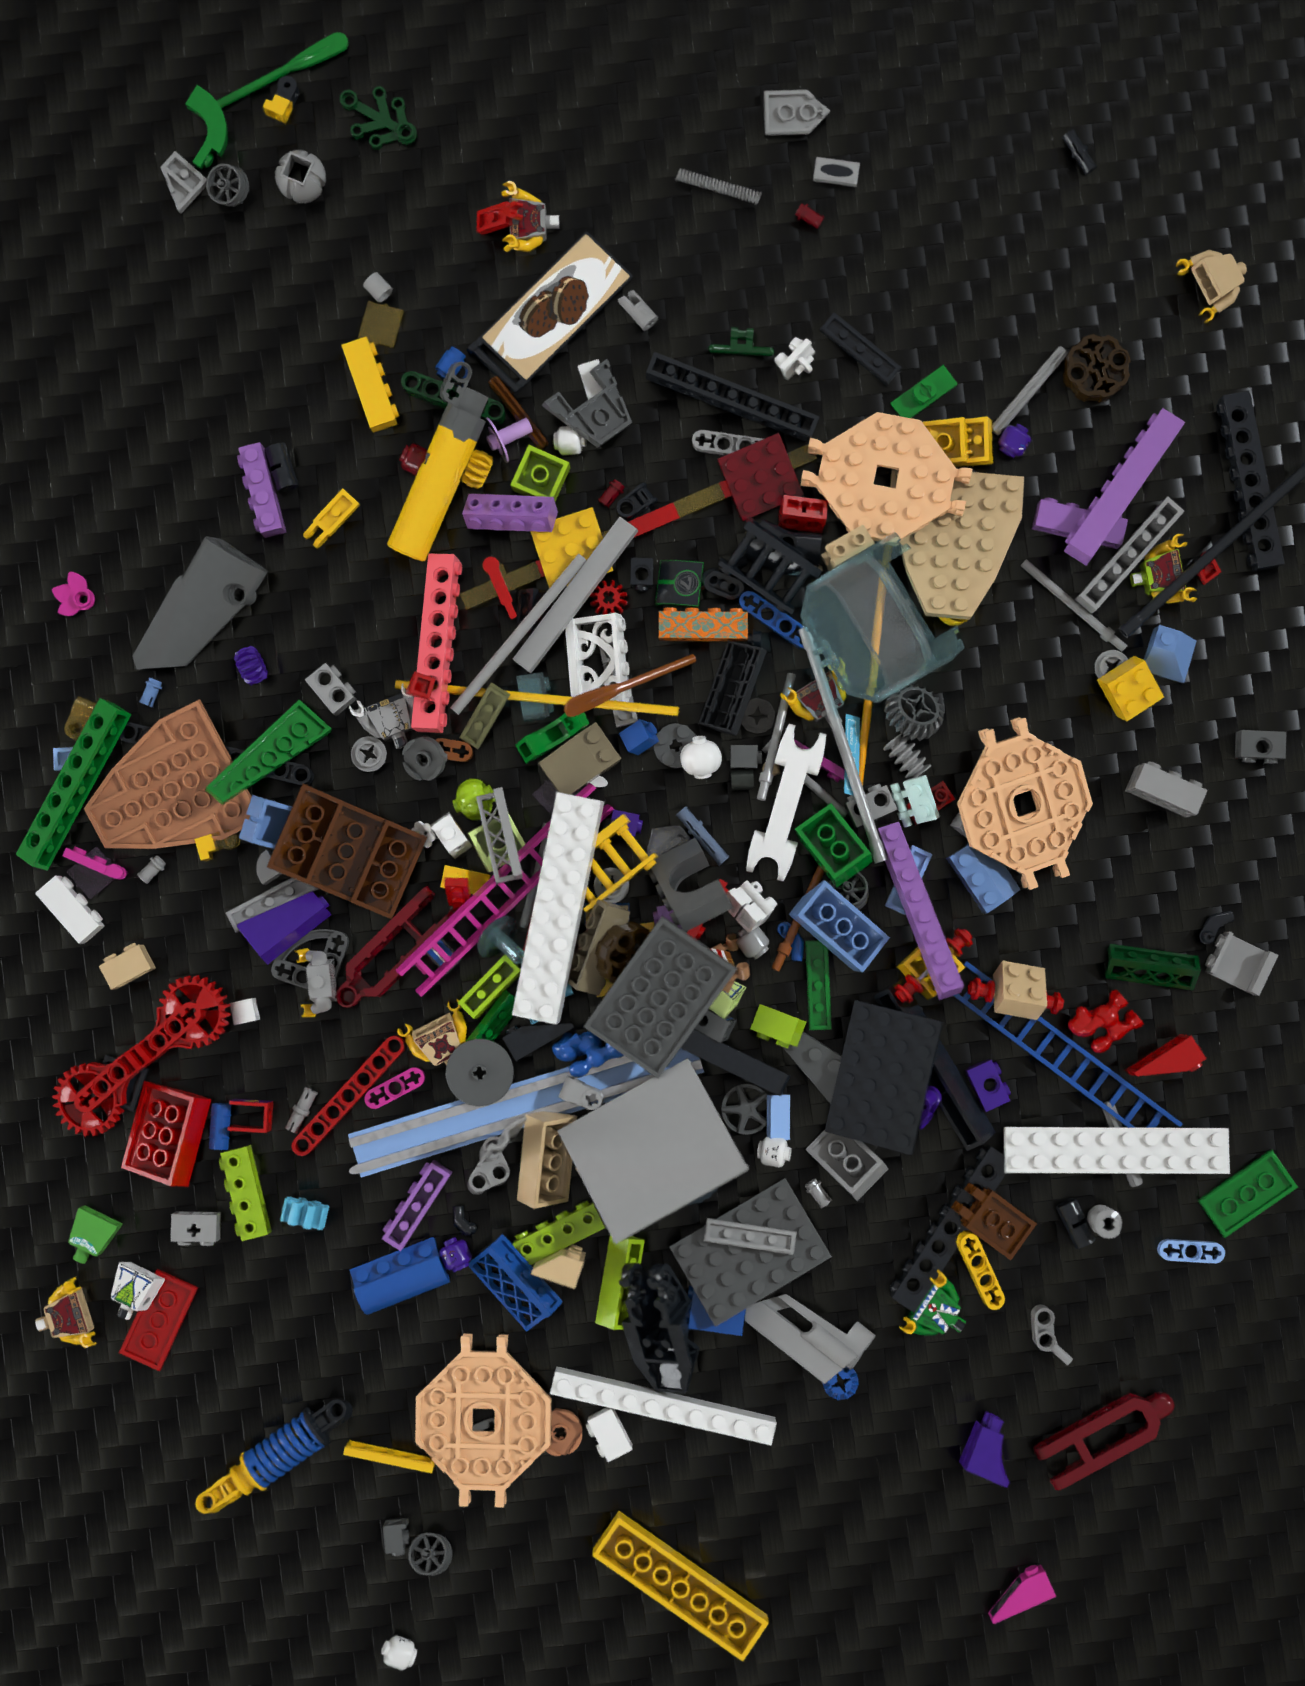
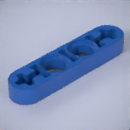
M746 591L740 596L739 606L744 612H748L750 616L797 648L804 649L803 644L799 643L800 638L795 635L793 639L789 636L794 633L796 627L801 629L805 626L779 611L774 605L752 591ZM751 596L755 605L758 606L759 602L763 604L759 607L757 614L753 612L756 609L754 606H745L744 598L748 599ZM769 608L773 611L774 616L770 620H765L761 616V611ZM782 621H789L791 623L792 629L789 632L785 633L780 630L779 624Z

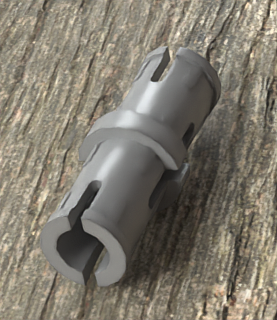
M307 1087L304 1088L297 1105L295 1104L292 1108L294 1111L285 1126L287 1130L291 1129V1132L298 1134L305 1117L310 1114L309 1109L315 1096L318 1094L316 1091H311L312 1089Z

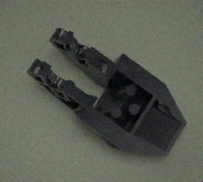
M626 1263L623 1266L622 1278L619 1280V1284L623 1285L624 1288L629 1287L628 1298L625 1300L629 1317L622 1321L633 1362L656 1392L685 1394L689 1388L700 1347L687 1339L689 1330L686 1316L692 1302L668 1264L653 1265L649 1270L650 1276L648 1277L639 1263Z

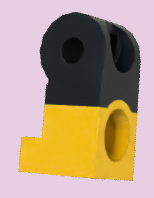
M291 76L280 78L277 84L278 90L273 100L266 99L263 105L267 116L285 124L299 96L297 83Z

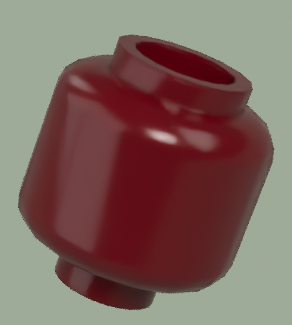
M412 443L410 446L406 445L399 458L401 467L416 476L421 464L425 460L427 449L416 443Z

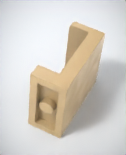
M861 525L826 545V552L821 554V558L832 575L869 554L875 543L866 527Z

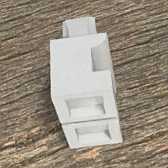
M745 881L739 888H733L727 893L733 907L728 912L733 917L737 916V922L747 933H750L766 922L777 905V902L772 897L764 899L760 895L763 889L757 881L752 883Z

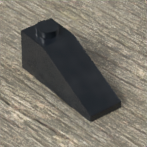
M573 1023L527 1025L520 1028L515 1025L505 1031L507 1035L503 1037V1040L515 1061L575 1026Z

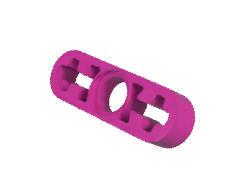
M413 1067L374 1087L365 1095L366 1105L372 1109L380 1108L421 1086L425 1081L424 1071L421 1068ZM412 1071L415 1074L419 1073L421 1076L418 1078L419 1083L416 1084L415 1081L407 1084L410 1088L406 1089V1085L400 1077L404 1076V1080L412 1076ZM396 1081L400 1083L401 1091L399 1094H392L389 1091L391 1082ZM384 1086L385 1093L390 1099L386 1100V1096L378 1100L379 1104H376V1102L371 1103V1093L374 1092L375 1095L382 1093L381 1087Z

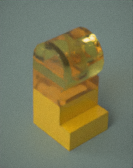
M220 832L194 839L200 860L207 861L213 859L212 852L237 848L240 844L239 834L235 833L223 840H217L212 838V836L221 835Z

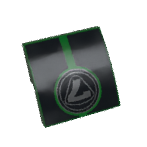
M661 560L655 604L699 608L704 562Z

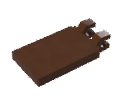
M969 1182L964 1190L976 1198L974 1203L968 1210L958 1201H955L951 1208L963 1216L961 1219L963 1226L1009 1260H1012L1037 1224L990 1188H984L981 1191Z

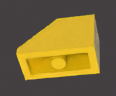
M445 865L440 887L445 888V878H468L471 894H474L490 879L491 875Z

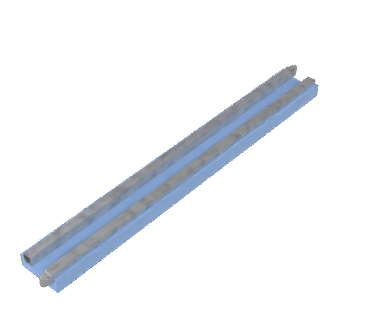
M681 1048L665 1069L667 1070L688 1058L696 1074L704 1072L700 1057ZM624 1055L621 1058L610 1059L600 1067H592L585 1076L576 1079L599 1089L603 1093V1103L612 1101L655 1076ZM570 1066L512 1083L508 1092L500 1100L487 1106H472L457 1100L349 1133L351 1148L353 1147L358 1163L349 1170V1173H359L360 1177H364L501 1135L508 1126L525 1117L526 1114L541 1111L570 1114L586 1108L558 1097L566 1077H573L569 1072ZM593 1093L591 1096H587L590 1099V1104L598 1102L596 1094Z

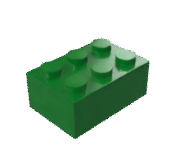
M832 803L795 828L797 838L836 888L873 862L871 852Z

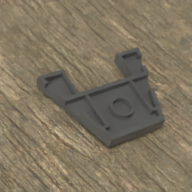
M607 359L590 371L591 375L603 389L591 399L573 410L560 392H558L542 404L546 410L597 448L632 423L623 397H620L616 388L617 382L615 377L611 375L609 369L611 366Z

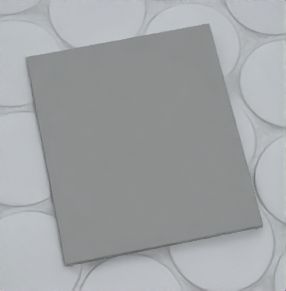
M688 1058L665 1070L659 1078L653 1077L558 1130V1135L570 1154L615 1244L748 1171V1165L745 1164Z

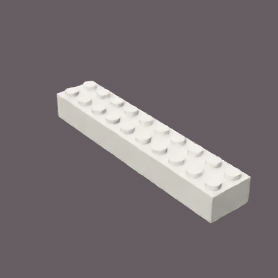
M558 792L556 794L512 1012L514 1016L552 1024H558L561 1020L604 806L603 801Z

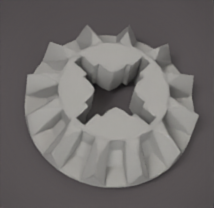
M1117 650L1105 651L1098 656L1094 663L1095 674L1100 678L1106 674L1109 668L1107 663L1113 664L1118 661L1116 665L1119 666L1128 658Z
M366 736L357 740L353 745L351 758L358 769L372 772L378 770L385 763L387 752L385 745L379 739ZM373 747V754L377 759L369 758L365 762L366 755L363 754L361 749L369 751Z
M606 868L603 870L609 879L613 876L614 883L624 877L617 868ZM596 877L594 880V891L599 897L607 889L602 886V883ZM629 881L604 901L617 903L624 899L629 891Z

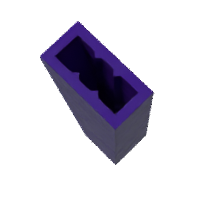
M311 891L245 920L236 926L268 965L331 916L330 912L326 909L330 905L322 895L317 897Z

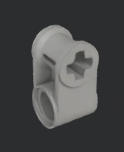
M571 1076L566 1077L558 1096L567 1102L589 1110L597 1109L604 1100L603 1093L599 1089ZM594 1093L598 1102L590 1104V1099L587 1096H591Z

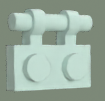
M926 775L905 780L903 782L904 790L900 789L899 783L890 785L892 790L891 796L896 802L899 811L897 815L899 820H902L904 827L912 825L911 816L915 817L917 824L936 820L940 817ZM905 797H908L911 805V808L907 809L904 801Z

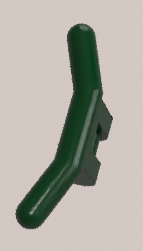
M731 327L730 345L711 344L708 347L710 353L754 356H772L774 354V349L771 347L752 346L753 328L738 330L737 327ZM737 339H746V344H737Z

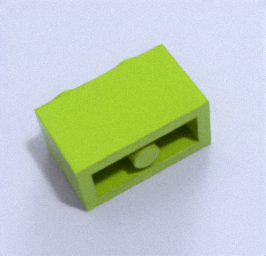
M760 1004L751 1030L757 1032V1037L769 1041L770 1037L776 1039V1044L782 1047L789 1048V1045L797 1047L806 1021Z

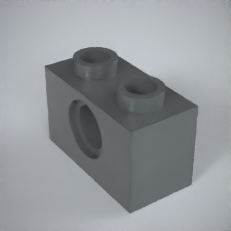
M1237 731L1235 759H1242V763H1256L1257 759L1264 760V764H1278V760L1286 759V732ZM1258 742H1261L1265 747L1263 753L1258 752L1256 749Z

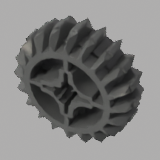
M910 683L905 686L901 684L886 699L884 711L887 714L885 719L891 720L889 726H895L896 732H902L903 737L908 735L911 741L915 738L921 741L924 738L928 739L939 730L943 723V705L938 703L939 698L932 696L933 691L927 692L925 687L919 688L917 683L913 686Z

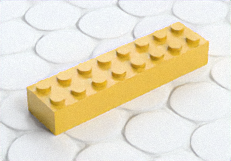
M620 1511L617 1512L593 1548V1557L741 1661L745 1659L769 1624L766 1613Z

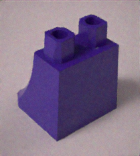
M985 1411L982 1421H975L959 1463L965 1470L1008 1487L1009 1480L1003 1467L1001 1451L1004 1435L1000 1432L1004 1421L999 1419L1000 1417Z

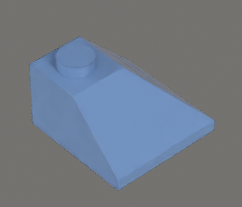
M1158 625L1152 631L1144 660L1153 675L1184 683L1197 641L1181 631Z

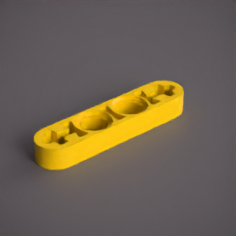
M962 1231L957 1236L956 1244L981 1300L992 1310L1000 1309L1005 1302V1297L983 1247L975 1234L970 1231ZM967 1238L971 1239L969 1241V1244L971 1248H973L974 1250H970V1248L965 1245ZM975 1256H981V1262L978 1266H972L971 1264ZM988 1274L990 1277L989 1282L981 1285V1277ZM990 1290L995 1295L993 1303L991 1302V1294L988 1292Z

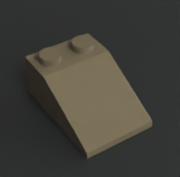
M595 722L538 764L558 793L572 795L617 765L621 757Z

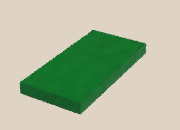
M1270 1149L1198 1199V1202L1222 1237L1226 1238L1297 1189L1298 1186L1274 1151Z

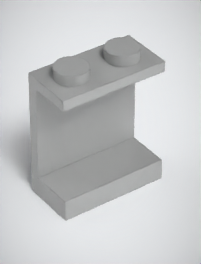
M1232 932L1220 934L1215 942L1216 949L1214 954H1210L1206 960L1205 966L1207 968L1205 972L1245 992L1259 996L1278 955L1271 951L1257 948L1233 936L1234 933Z

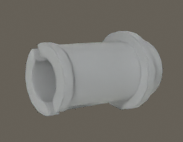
M157 855L154 858L151 857V861L137 873L138 877L147 884L160 870L163 871L166 865Z
M814 1178L805 1185L806 1192L812 1195L820 1208H823L832 1199L820 1185L821 1181H817Z

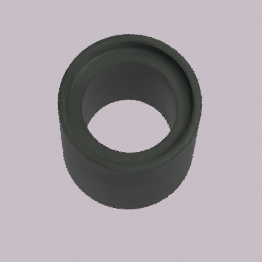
M753 769L730 771L732 790L754 789Z

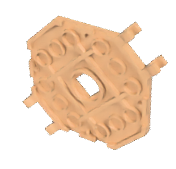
M876 412L825 444L817 439L810 438L808 454L822 455L818 476L803 470L801 486L816 487L820 494H823L828 501L830 508L838 519L840 518L846 526L848 533L864 525L873 541L896 545L903 538L927 526L929 522L946 513L963 517L966 501H950L954 481L969 484L972 469H956L921 420ZM878 467L896 469L899 472L895 488L874 484Z
M1018 717L1010 720L1017 736L996 743L993 729L988 730L986 728L978 731L981 741L985 744V748L959 798L957 806L969 846L1021 873L1023 888L1028 887L1031 890L1038 887L1034 871L1053 865L1055 877L1060 876V878H1064L1070 875L1065 862L1069 853L1068 849L1072 841L1076 839L1083 825L1081 822L1093 803L1081 761L1030 734L1026 718ZM1031 790L1036 811L1018 817L1013 801L1014 796Z
M464 1333L461 1336V1353L416 1396L415 1443L421 1449L423 1448L443 1473L445 1472L454 1481L453 1483L459 1489V1506H469V1503H471L470 1490H495V1507H504L507 1503L506 1489L551 1445V1397L507 1352L508 1334H499L497 1336V1351H471L473 1334ZM473 1409H493L495 1411L494 1431H473Z

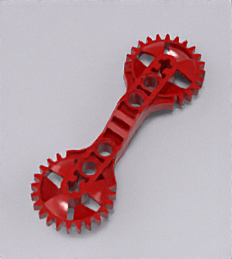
M188 975L184 977V980L182 978L177 979L176 984L173 982L168 985L170 990L166 989L163 991L166 997L159 999L164 1005L157 1007L156 1025L153 1031L142 1041L110 1064L91 1062L86 1065V1063H83L79 1067L77 1065L71 1067V1071H65L63 1073L65 1077L58 1079L61 1085L54 1087L59 1093L52 1096V1098L58 1100V1103L54 1104L53 1107L60 1109L56 1116L63 1115L64 1117L60 1123L68 1122V1130L75 1127V1134L83 1131L84 1136L90 1133L96 1136L99 1132L102 1134L108 1131L107 1128L111 1129L115 1126L114 1122L120 1120L117 1114L124 1112L119 1106L127 1103V1086L130 1080L171 1048L182 1047L192 1049L195 1045L201 1048L204 1044L206 1046L212 1044V1040H218V1034L225 1033L222 1026L229 1025V1022L224 1018L231 1015V1013L225 1012V1008H228L230 1004H224L223 1002L227 995L220 996L222 987L215 989V981L208 984V977L202 978L200 981L199 975L193 976V978ZM178 989L181 990L191 1001L182 1005L175 992ZM218 1006V1009L208 1010L210 1007ZM195 1009L194 1016L188 1017L187 1015L191 1014ZM205 1018L213 1029L210 1034L199 1025ZM175 1021H178L180 1023V1031L176 1029ZM159 1035L164 1037V1044L160 1043ZM119 1067L123 1069L124 1076L120 1075L118 1071ZM73 1077L85 1086L78 1093L70 1082ZM103 1081L107 1083L108 1090L104 1089L102 1085ZM94 1094L95 1097L88 1101L90 1095ZM74 1101V1103H72V1104H67V1105H66V1103H65V1102ZM101 1106L108 1119L103 1122L92 1110Z

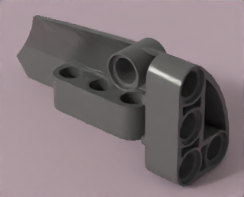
M205 536L186 572L175 580L135 650L133 659L136 669L187 666L244 606H250L255 602V591L261 585L267 570L229 543L219 538ZM242 591H244V599H243V600L241 599V592H242Z

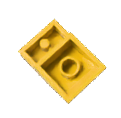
M988 416L970 419L960 417L922 422L955 467L993 464L992 420Z

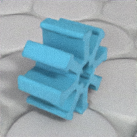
M288 1196L284 1200L280 1221L288 1222L292 1226L301 1225L305 1229H311L312 1227L317 1230H323L329 1205L321 1204L322 1202L307 1201L306 1198L299 1197L297 1199Z

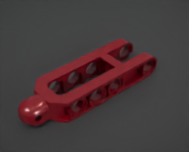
M428 886L417 893L346 964V981L336 992L339 1005L350 1008L355 1006L363 997H382L402 977L396 969L454 914L452 910H449V913L438 924L434 923L424 934L410 922L435 897V893ZM405 928L416 940L417 944L406 955H402L400 957L401 960L390 971H386L384 973L385 976L375 986H370L361 977V970Z
M1156 1392L1146 1398L1128 1393L1036 1444L1033 1450L1039 1460H1044L1074 1445L1081 1459L1066 1466L1064 1471L1058 1473L1052 1479L1051 1477L1049 1478L1055 1490L1064 1489L1155 1439L1160 1427V1420L1173 1412L1174 1401L1165 1392ZM1134 1410L1142 1411L1146 1419L1144 1427L1131 1434H1124V1438L1111 1445L1109 1443L1104 1445V1449L1093 1455L1089 1453L1082 1439Z

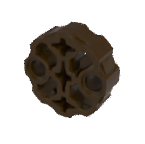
M1095 334L1085 336L1071 348L1065 357L1064 383L1066 387L1071 388L1076 398L1084 402L1091 400L1101 403L1110 400L1128 381L1130 376L1129 363L1131 361L1129 353L1112 336L1102 337ZM1113 358H1119L1122 366L1115 365ZM1095 365L1096 368H1100L1101 370L1098 372L1097 369H1093V366ZM1071 372H1078L1080 379H1074L1071 376ZM1102 386L1103 389L1107 388L1108 391L1105 392V390H1099V388Z
M636 922L614 925L608 929L606 936L602 941L598 942L595 954L598 959L596 968L599 974L614 984L650 931Z

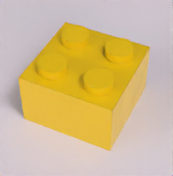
M1136 656L1131 657L1097 679L1114 713L1125 721H1129L1164 698L1145 660Z

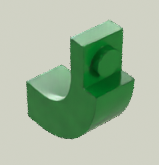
M197 85L185 104L190 111L201 117L207 125V138L193 160L194 166L203 171L205 167L208 168L213 162V153L222 158L227 146L228 128L218 102L206 90Z
M564 713L547 726L522 738L515 746L527 764L569 741L585 730V727L590 723L585 713L574 717H569Z

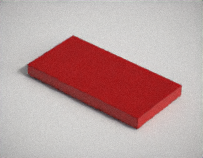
M157 1269L155 1274L165 1278V1281L149 1308L145 1311H137L119 1353L157 1371H161L199 1287Z

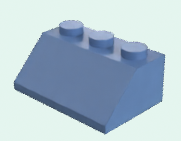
M969 844L946 858L983 914L989 913L1020 890L1004 864L975 850Z

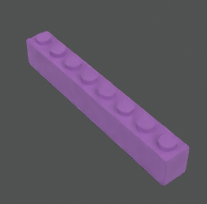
M1162 408L1158 415L1154 413L1147 422V425L1150 426L1148 430L1140 432L1135 440L1138 442L1135 448L1131 446L1125 454L1126 462L1123 465L1121 463L1117 465L1112 473L1115 476L1112 482L1107 480L1100 490L1103 493L1101 498L1095 497L1090 504L1089 509L1092 510L1088 516L1083 514L1077 523L1080 527L1078 531H1072L1065 542L1068 545L1064 552L1087 566L1185 422L1164 408Z
M896 822L878 828L877 832L888 860H885L937 996L941 1000L959 994L964 985L900 823Z

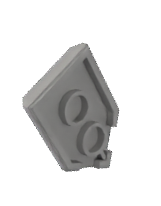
M809 90L764 91L765 135L809 134L830 113V110L814 98V95Z

